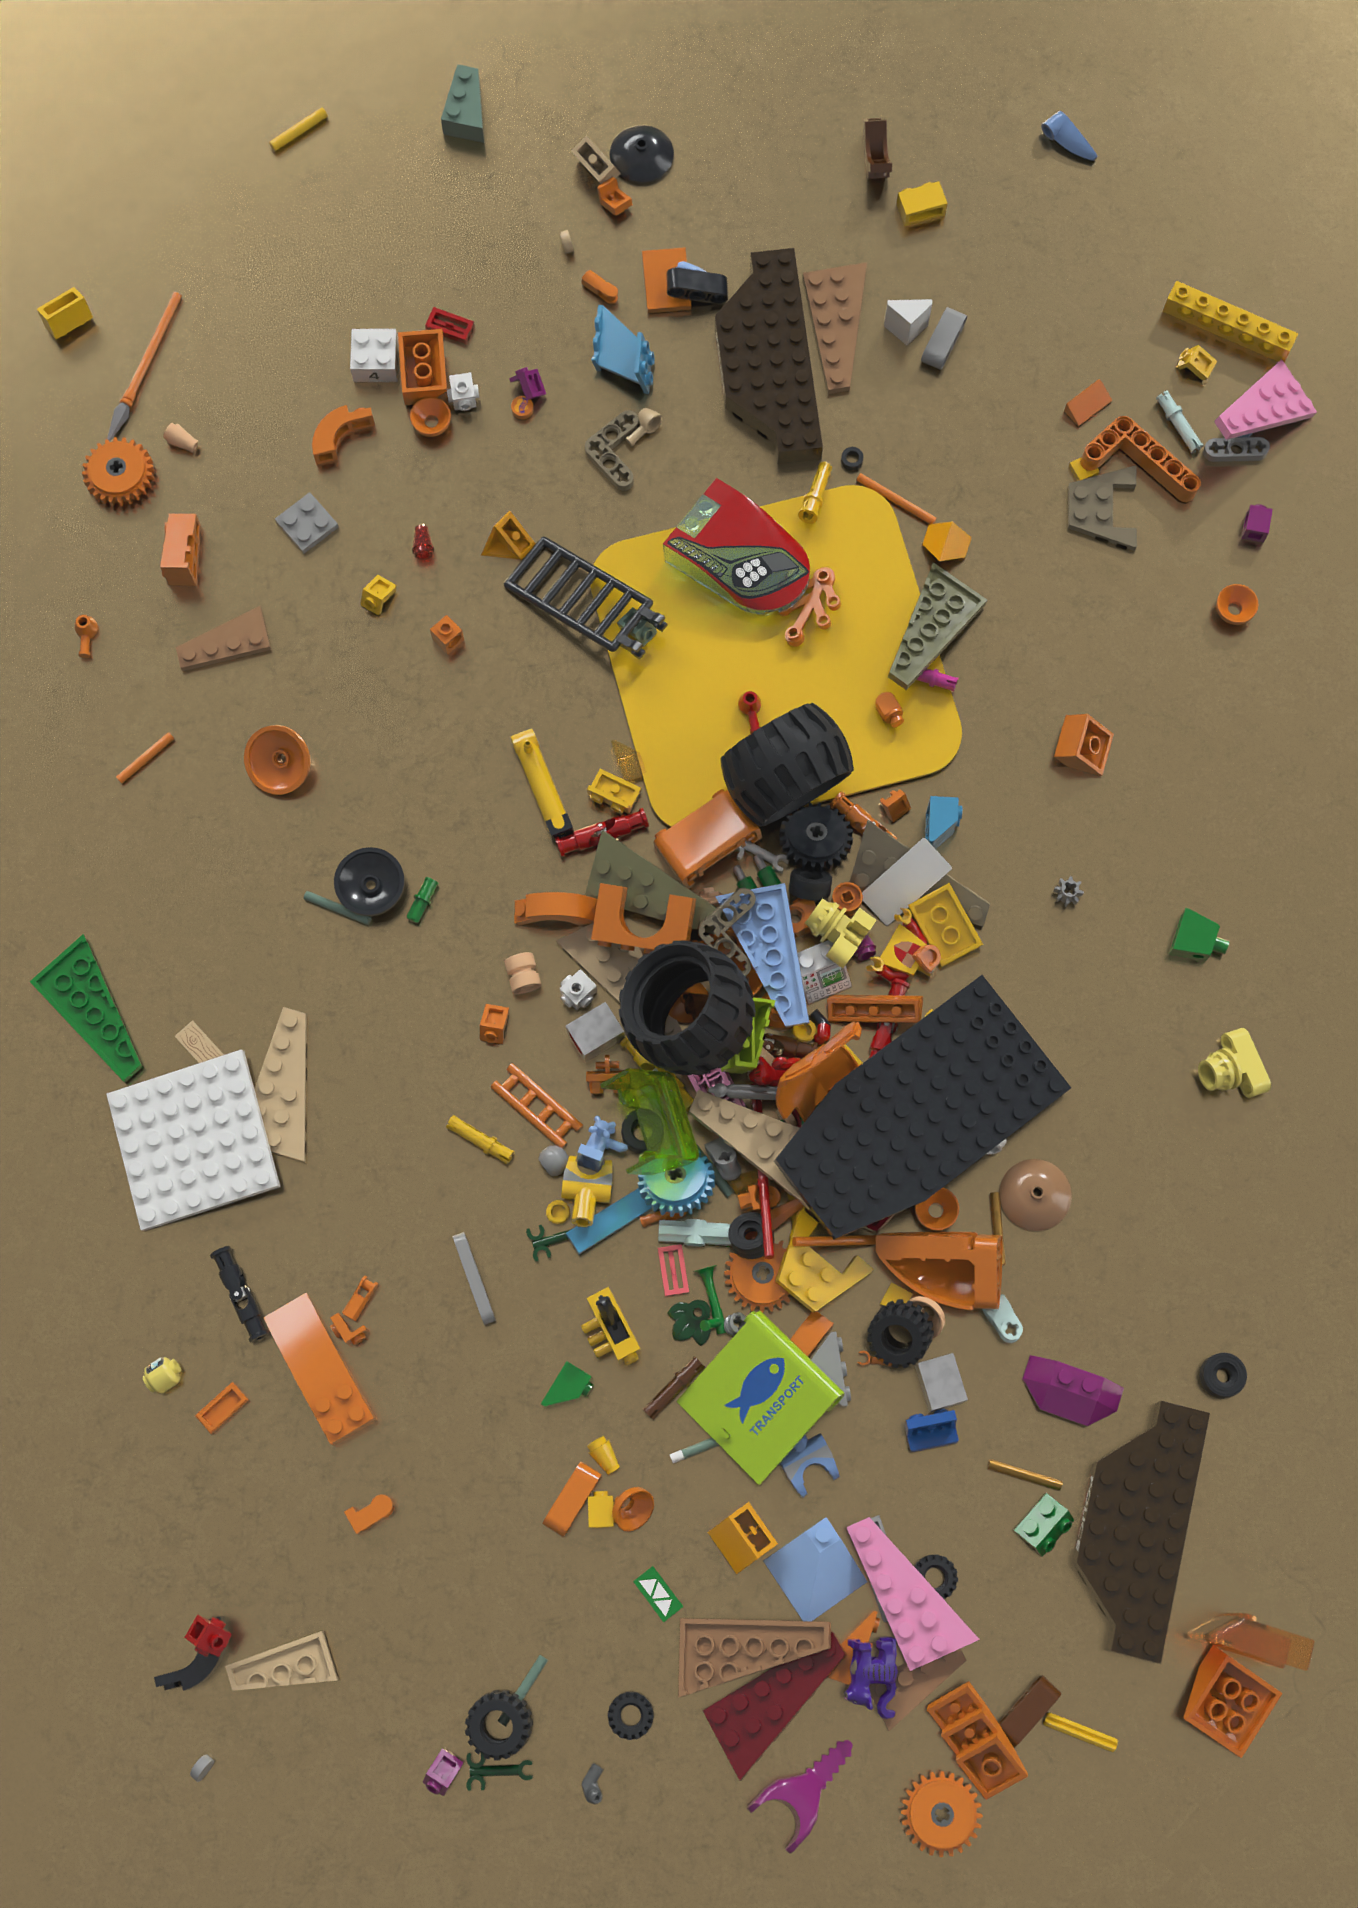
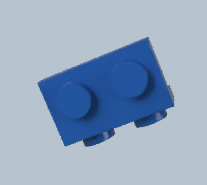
M940 1409L932 1415L915 1414L910 1416L905 1423V1432L910 1451L915 1452L958 1443L955 1410Z

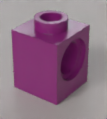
M1260 504L1250 505L1245 514L1242 539L1264 543L1269 534L1273 509L1266 508V506Z

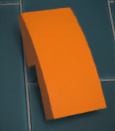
M817 1311L811 1312L790 1340L810 1358L816 1351L818 1344L833 1328L834 1323Z

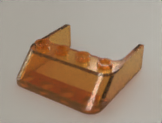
M1225 1612V1616H1218L1188 1634V1639L1202 1644L1215 1646L1218 1649L1278 1668H1284L1285 1665L1304 1671H1307L1309 1668L1315 1643L1313 1639L1259 1623L1256 1616L1246 1613L1230 1614Z

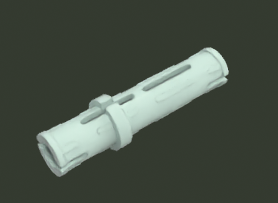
M1164 391V395L1161 393L1156 397V400L1165 411V417L1167 420H1171L1190 449V452L1195 453L1196 448L1200 450L1204 445L1182 414V408L1176 405L1169 391Z

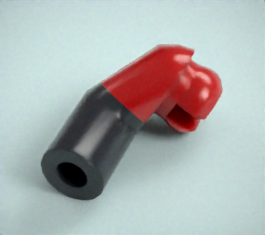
M816 1009L809 1015V1018L817 1026V1034L814 1035V1041L819 1045H823L825 1041L827 1042L830 1039L831 1024Z

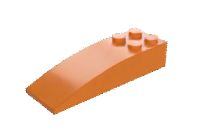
M307 1293L264 1317L283 1358L331 1445L339 1444L377 1421Z

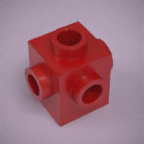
M197 1614L184 1638L196 1646L194 1650L206 1657L209 1653L219 1657L227 1646L232 1634L224 1628L226 1623L215 1617L209 1620Z

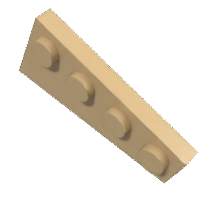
M324 1631L225 1666L232 1691L338 1680Z

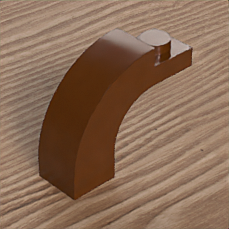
M884 117L863 118V146L868 179L890 178L892 162L889 160L887 148V120Z

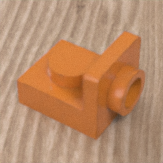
M491 1004L485 1005L480 1022V1040L489 1043H503L504 1030L509 1015L508 1007Z

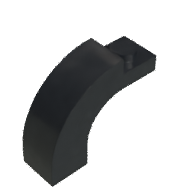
M225 1616L215 1617L226 1623ZM227 1646L219 1657L210 1653L206 1657L197 1652L195 1659L187 1667L154 1677L156 1687L163 1686L165 1691L180 1687L179 1682L181 1681L183 1691L201 1685L219 1668L225 1656Z

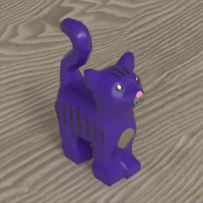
M880 1637L879 1640H876V1647L879 1649L878 1657H871L872 1648L869 1642H861L860 1639H848V1646L853 1648V1657L850 1666L851 1683L844 1693L845 1699L856 1705H865L868 1710H873L869 1684H885L887 1691L879 1698L877 1711L881 1718H893L896 1712L888 1710L886 1705L896 1693V1679L898 1675L895 1661L897 1656L896 1639L893 1637Z

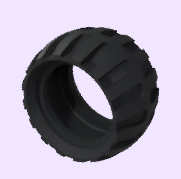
M814 703L804 704L777 717L739 741L720 758L724 781L732 799L740 810L760 827L776 822L807 805L838 785L854 771L851 751L844 734L835 721Z
M673 941L671 944H661L654 947L655 950L647 955L644 954L638 960L633 970L628 972L623 990H620V1009L618 1010L620 1021L628 1040L647 1061L671 1073L703 1075L710 1073L713 1069L724 1067L735 1054L738 1055L744 1048L743 1044L747 1037H750L753 1029L752 1021L753 1017H755V1003L752 999V990L745 975L728 956L703 943ZM709 981L710 993L708 1000L695 1021L675 1035H665L666 1018L676 1000L693 985Z

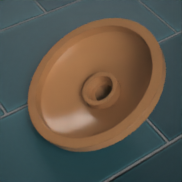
M1028 1159L1015 1164L1006 1172L999 1187L1000 1204L1004 1214L1013 1224L1028 1231H1044L1056 1226L1066 1216L1071 1205L1072 1193L1068 1179L1058 1167L1044 1160ZM1035 1188L1040 1189L1042 1192L1041 1196H1035L1033 1190Z

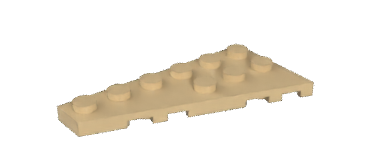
M698 1090L689 1114L711 1132L717 1134L728 1146L742 1154L743 1158L768 1178L778 1183L788 1194L793 1195L809 1210L807 1204L774 1163L776 1157L800 1128Z

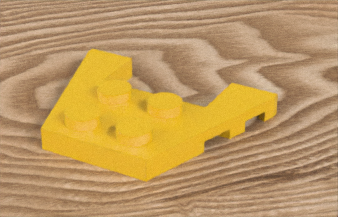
M801 1209L796 1214V1222L791 1230L790 1241L786 1252H784L775 1282L813 1313L869 1275L874 1269L857 1255L853 1257L841 1274L809 1246L794 1247L792 1244L793 1237H809L819 1223Z

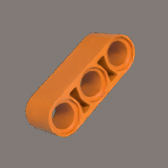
M580 1462L542 1524L564 1537L602 1474L585 1463Z

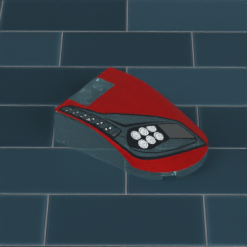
M718 478L712 482L663 543L666 563L738 608L750 613L765 614V612L777 610L779 612L784 611L803 596L809 584V559L800 543L751 499Z

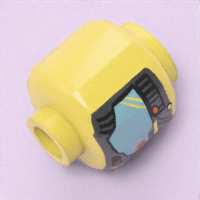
M160 1357L145 1368L143 1381L151 1392L163 1394L180 1382L179 1372H181V1368L176 1360Z

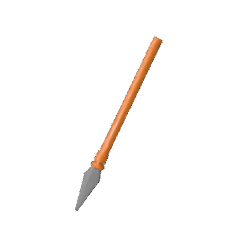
M177 292L173 293L129 388L125 391L122 399H120V404L114 409L107 437L109 442L129 417V410L133 406L136 392L182 298V295Z

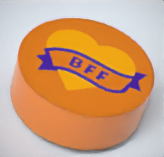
M518 396L512 401L511 409L516 418L524 420L533 414L534 407L531 399L526 400L525 396Z

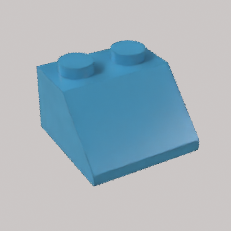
M930 796L926 809L925 838L935 849L953 835L955 827H959L963 808L958 805V797Z

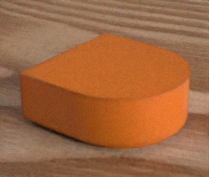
M923 945L912 955L913 959L926 974L930 973L941 960L940 951L934 945Z

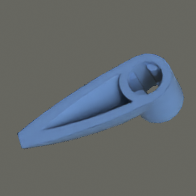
M1058 111L1042 123V131L1048 139L1056 140L1064 148L1078 156L1090 160L1097 159L1098 155L1062 111Z

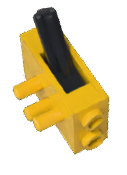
M609 1287L588 1297L587 1302L595 1318L582 1324L581 1328L585 1334L598 1327L601 1328L602 1331L587 1339L592 1347L607 1340L605 1344L593 1350L596 1357L599 1358L613 1351L619 1365L625 1363L627 1366L639 1359L638 1355L641 1354V1349Z

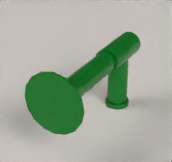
M714 1265L693 1272H697L703 1279L713 1319L701 1321L700 1328L702 1331L716 1328L717 1335L726 1333L724 1329L725 1319L713 1281V1271L717 1266Z

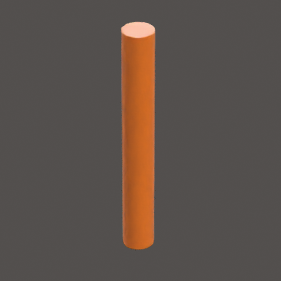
M169 732L117 775L118 781L123 784L171 743L174 737Z

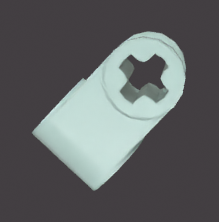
M1001 1294L999 1309L982 1310L996 1329L1000 1338L1006 1343H1014L1020 1338L1023 1327L1014 1313L1011 1304L1005 1295ZM1007 1326H1009L1010 1328H1016V1331L1014 1333L1015 1336H1013L1011 1333H1005L1007 1330Z

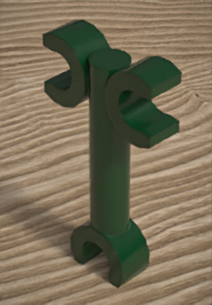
M539 1225L540 1234L538 1236H533L530 1228H528L526 1234L534 1247L533 1258L535 1262H539L538 1253L540 1251L546 1252L548 1259H550L551 1251L546 1246L569 1240L566 1232L570 1230L544 1237L545 1230L542 1225Z
M469 1752L466 1756V1761L470 1766V1778L466 1783L468 1791L472 1790V1782L474 1780H479L481 1790H485L486 1780L484 1776H519L523 1780H531L533 1778V1775L523 1773L525 1765L533 1764L531 1760H524L519 1765L482 1766L486 1761V1758H483L484 1754L481 1753L479 1763L472 1761V1752Z

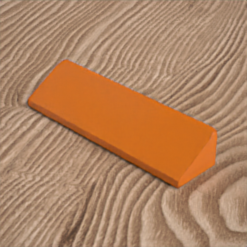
M831 995L827 998L828 1021L917 1023L922 1018L923 996Z

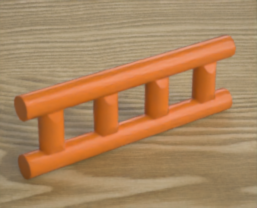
M511 1063L506 1069L511 1076L503 1085L496 1080L490 1088L556 1146L564 1148L567 1142L563 1139V1136L571 1128L578 1132L583 1127V1124L516 1065ZM518 1081L529 1089L521 1100H518L509 1092ZM536 1096L547 1105L538 1116L527 1107ZM553 1112L564 1120L556 1131L545 1123Z

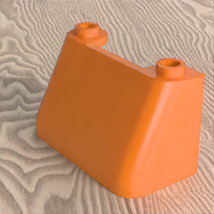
M719 790L712 796V800L668 830L664 828L654 836L656 838L653 841L654 846L679 882L688 888L695 884L693 879L697 877L696 874L699 877L704 875L703 871L738 847H745V841H751L754 844L762 838L760 828L740 810L728 790Z

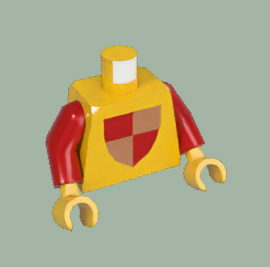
M900 908L903 911V917L895 914L894 919L903 922V925H898L880 957L869 958L874 962V966L869 965L866 969L870 972L876 971L878 975L889 982L894 978L904 981L907 979L912 980L917 971L930 977L934 969L926 974L912 957L921 946L927 945L928 941L920 927L911 918V911L906 908Z

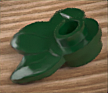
M700 1299L693 1300L690 1303L678 1302L674 1304L667 1313L672 1319L676 1320L672 1329L673 1339L682 1341L692 1336L702 1346L708 1340L712 1330L702 1331L700 1328V1322L708 1320L710 1317V1306L707 1302ZM695 1308L702 1310L701 1316L698 1317L694 1314Z

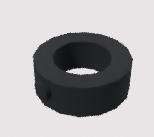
M857 447L846 448L841 456L842 465L848 470H858L863 464L864 456L862 451ZM854 454L858 457V461L850 463L846 457Z

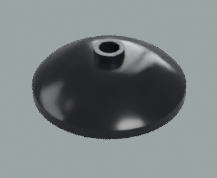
M635 125L624 129L614 138L610 147V162L621 173L619 176L634 184H649L660 180L669 172L674 161V148L669 137L660 129L649 125Z
M373 847L361 848L348 854L338 865L334 876V889L341 904L349 911L361 916H376L390 910L401 898L405 886L404 872L398 860L389 852ZM370 883L375 884L374 889H368L367 886Z

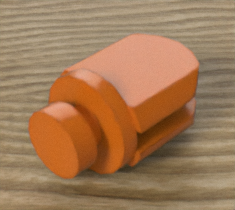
M891 692L881 693L876 698V710L885 723H890L893 728H896L904 722L902 707Z

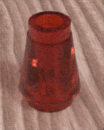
M417 525L414 532L412 553L419 560H427L432 557L434 546L428 527L426 525Z

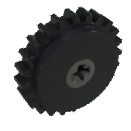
M809 803L808 807L805 808L803 806L799 811L795 810L791 815L788 814L785 817V821H782L781 829L779 830V845H782V853H787V860L794 859V866L801 864L802 870L809 867L811 872H814L815 868H819V871L823 872L824 867L832 870L833 863L839 866L841 859L846 860L847 853H850L853 843V829H849V821L844 822V814L838 815V809L832 811L830 810V805H827L825 808L822 807L821 803H818L817 806Z

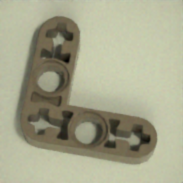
M630 410L619 414L585 442L586 456L621 491H627L633 486V473L612 449L624 441L627 436H630L639 426L637 414ZM625 419L628 421L632 420L633 424H625ZM609 431H615L618 434L617 438L613 440L606 438L605 435ZM591 446H599V453L596 450L591 451ZM611 459L615 462V466L605 468L603 462ZM619 470V474L623 478L627 477L628 482H620V477L616 472Z
M740 888L699 924L698 934L708 946L717 950L721 942H729L731 950L726 956L731 958L737 951L739 954L735 955L736 959L740 962L744 960L746 962L743 965L745 970L741 971L746 976L751 970V962L725 933L730 926L755 904V894L750 889ZM741 893L744 895L749 893V903H741L738 906L741 911L738 913L736 908L729 903L733 900L737 904L741 900L739 896ZM724 908H730L733 911V917L729 921H723L720 918V912ZM705 925L709 927L714 925L712 931L717 937L720 933L723 935V937L715 941L713 946L710 942L714 941V939L708 934L703 935L705 932L703 927Z

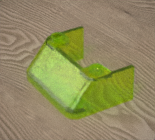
M627 1068L600 1084L601 1089L617 1090L620 1103L627 1108L635 1109L648 1150L639 1155V1162L626 1169L627 1174L655 1175L689 1165L698 1160L699 1151L676 1079L670 1073Z

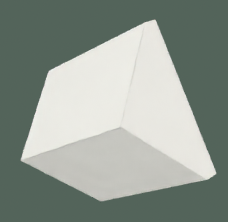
M932 299L888 300L884 327L908 346L928 326Z

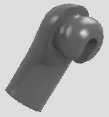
M595 1763L591 1765L581 1783L585 1799L591 1804H598L602 1800V1793L600 1792L597 1780L604 1769Z

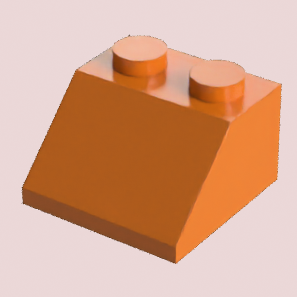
M1089 714L1066 715L1054 757L1067 767L1103 776L1114 734Z

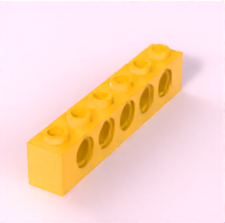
M1179 281L1175 282L1163 309L1164 313L1277 362L1282 359L1285 363L1298 336V333Z

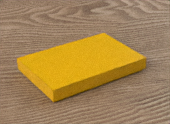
M950 883L908 905L929 945H934L939 949L941 967L983 945Z

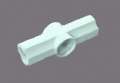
M686 1219L685 1221L659 1220L658 1242L684 1243L687 1246L698 1247L705 1246L706 1244L731 1246L728 1237L731 1224L707 1223V1221L700 1219Z

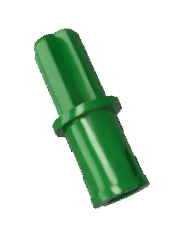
M425 877V881L418 894L414 895L415 900L407 914V919L411 922L419 923L427 906L431 905L430 900L439 884L432 878Z

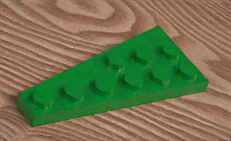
M82 934L38 973L30 983L125 1083L143 1066L86 936Z

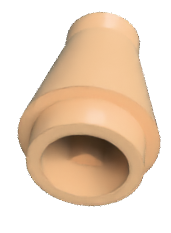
M171 423L163 435L168 444L190 452L196 449L199 442L179 424Z

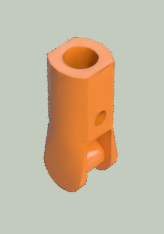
M588 270L583 275L581 284L596 295H599L606 303L615 304L618 301L617 287L606 282V280L591 270Z
M367 1276L361 1279L342 1312L343 1315L355 1322L378 1287V1283H372L367 1280ZM362 1288L368 1291L365 1298L359 1295Z

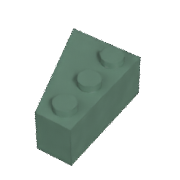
M457 64L441 117L443 134L484 143L478 68Z

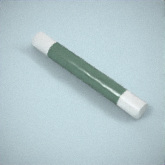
M709 1438L670 1454V1457L674 1464L717 1447L719 1444L713 1438Z

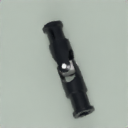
M225 1246L212 1252L210 1257L215 1260L220 1271L218 1273L223 1285L230 1292L229 1297L241 1324H244L250 1336L249 1342L254 1343L267 1337L270 1332L265 1329L260 1318L262 1314L250 1289L245 1285L244 1275L239 1265L234 1262L230 1253L231 1247ZM248 1298L247 1306L242 1309L237 1302Z

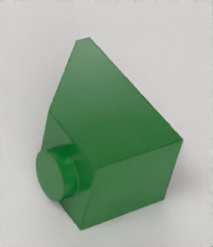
M566 1361L541 1405L549 1408L580 1400L583 1395L587 1397L594 1386L591 1383L592 1376Z

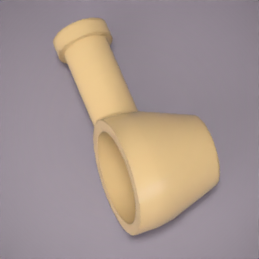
M643 408L638 413L640 426L630 436L625 438L626 441L633 447L635 442L646 432L653 433L660 427L663 420L662 416L654 410Z

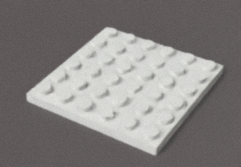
M242 1049L107 1093L139 1226L142 1231L280 1187L245 1052Z

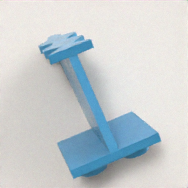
M598 305L597 316L594 322L596 331L593 338L594 356L591 358L597 371H601V368L638 383L641 385L644 393L649 394L650 385H653L651 365L655 363L654 352L650 350L649 341L645 340L642 332H637L636 337L606 307Z

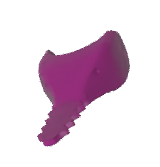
M849 1740L844 1742L837 1741L836 1748H829V1755H822L821 1762H814V1768H807L804 1774L772 1782L747 1807V1810L752 1813L762 1803L775 1800L783 1803L790 1809L795 1820V1834L785 1848L789 1854L795 1851L811 1833L818 1818L821 1792L826 1789V1781H833L832 1774L839 1772L838 1765H844L846 1763L845 1757L852 1756L851 1749L853 1744Z

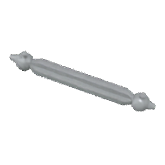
M718 1083L714 1087L708 1088V1092L713 1093L718 1098L727 1095L730 1098L776 1100L777 1086L746 1084L725 1086L722 1083Z

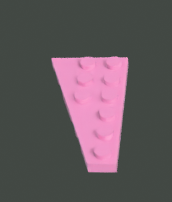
M1281 359L1214 422L1227 440L1312 418L1317 411L1312 401L1302 390L1299 382L1295 380Z
M870 1517L846 1527L910 1671L980 1640Z

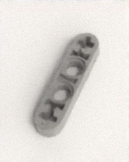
M464 1232L454 1235L453 1240L484 1325L494 1322L496 1319Z

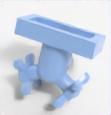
M597 1115L594 1118V1126L589 1127L588 1130L592 1134L586 1145H580L577 1157L578 1165L598 1173L604 1164L605 1148L623 1152L628 1150V1145L611 1139L610 1134L615 1133L616 1123H608L601 1120Z

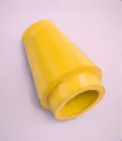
M604 1435L587 1445L589 1455L607 1475L620 1467L609 1439L606 1440Z

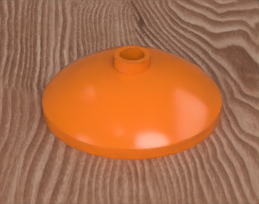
M270 725L259 729L250 737L244 751V764L249 778L259 789L270 794L282 795L296 790L304 783L310 770V754L306 743L294 730L281 725ZM282 754L286 757L285 762L281 759Z

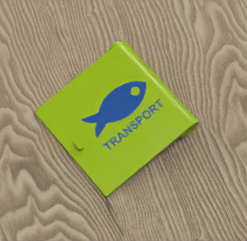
M752 1311L744 1319L745 1324L676 1402L758 1485H761L826 1411L832 1410L843 1399L845 1393L762 1311Z

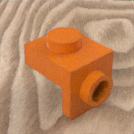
M612 177L597 187L600 204L615 216L633 205L632 198L618 188L616 178Z
M340 1313L330 1317L333 1322L330 1325L333 1333L337 1338L342 1336L348 1345L360 1343L366 1338L365 1334L369 1332L365 1325L352 1332Z

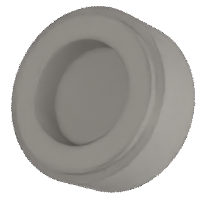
M203 1755L193 1766L190 1776L197 1782L201 1781L212 1768L214 1760L208 1755Z

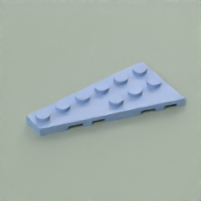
M783 883L751 889L755 894V904L732 925V928L770 999L776 1000L774 1006L784 1025L792 1027L809 1024L786 885ZM733 893L719 895L715 897L718 903L721 905ZM741 893L739 895L741 900L737 904L733 900L729 904L735 907L739 913L741 909L738 906L741 903H749V893L747 895ZM730 908L722 909L728 921L731 920L733 911Z

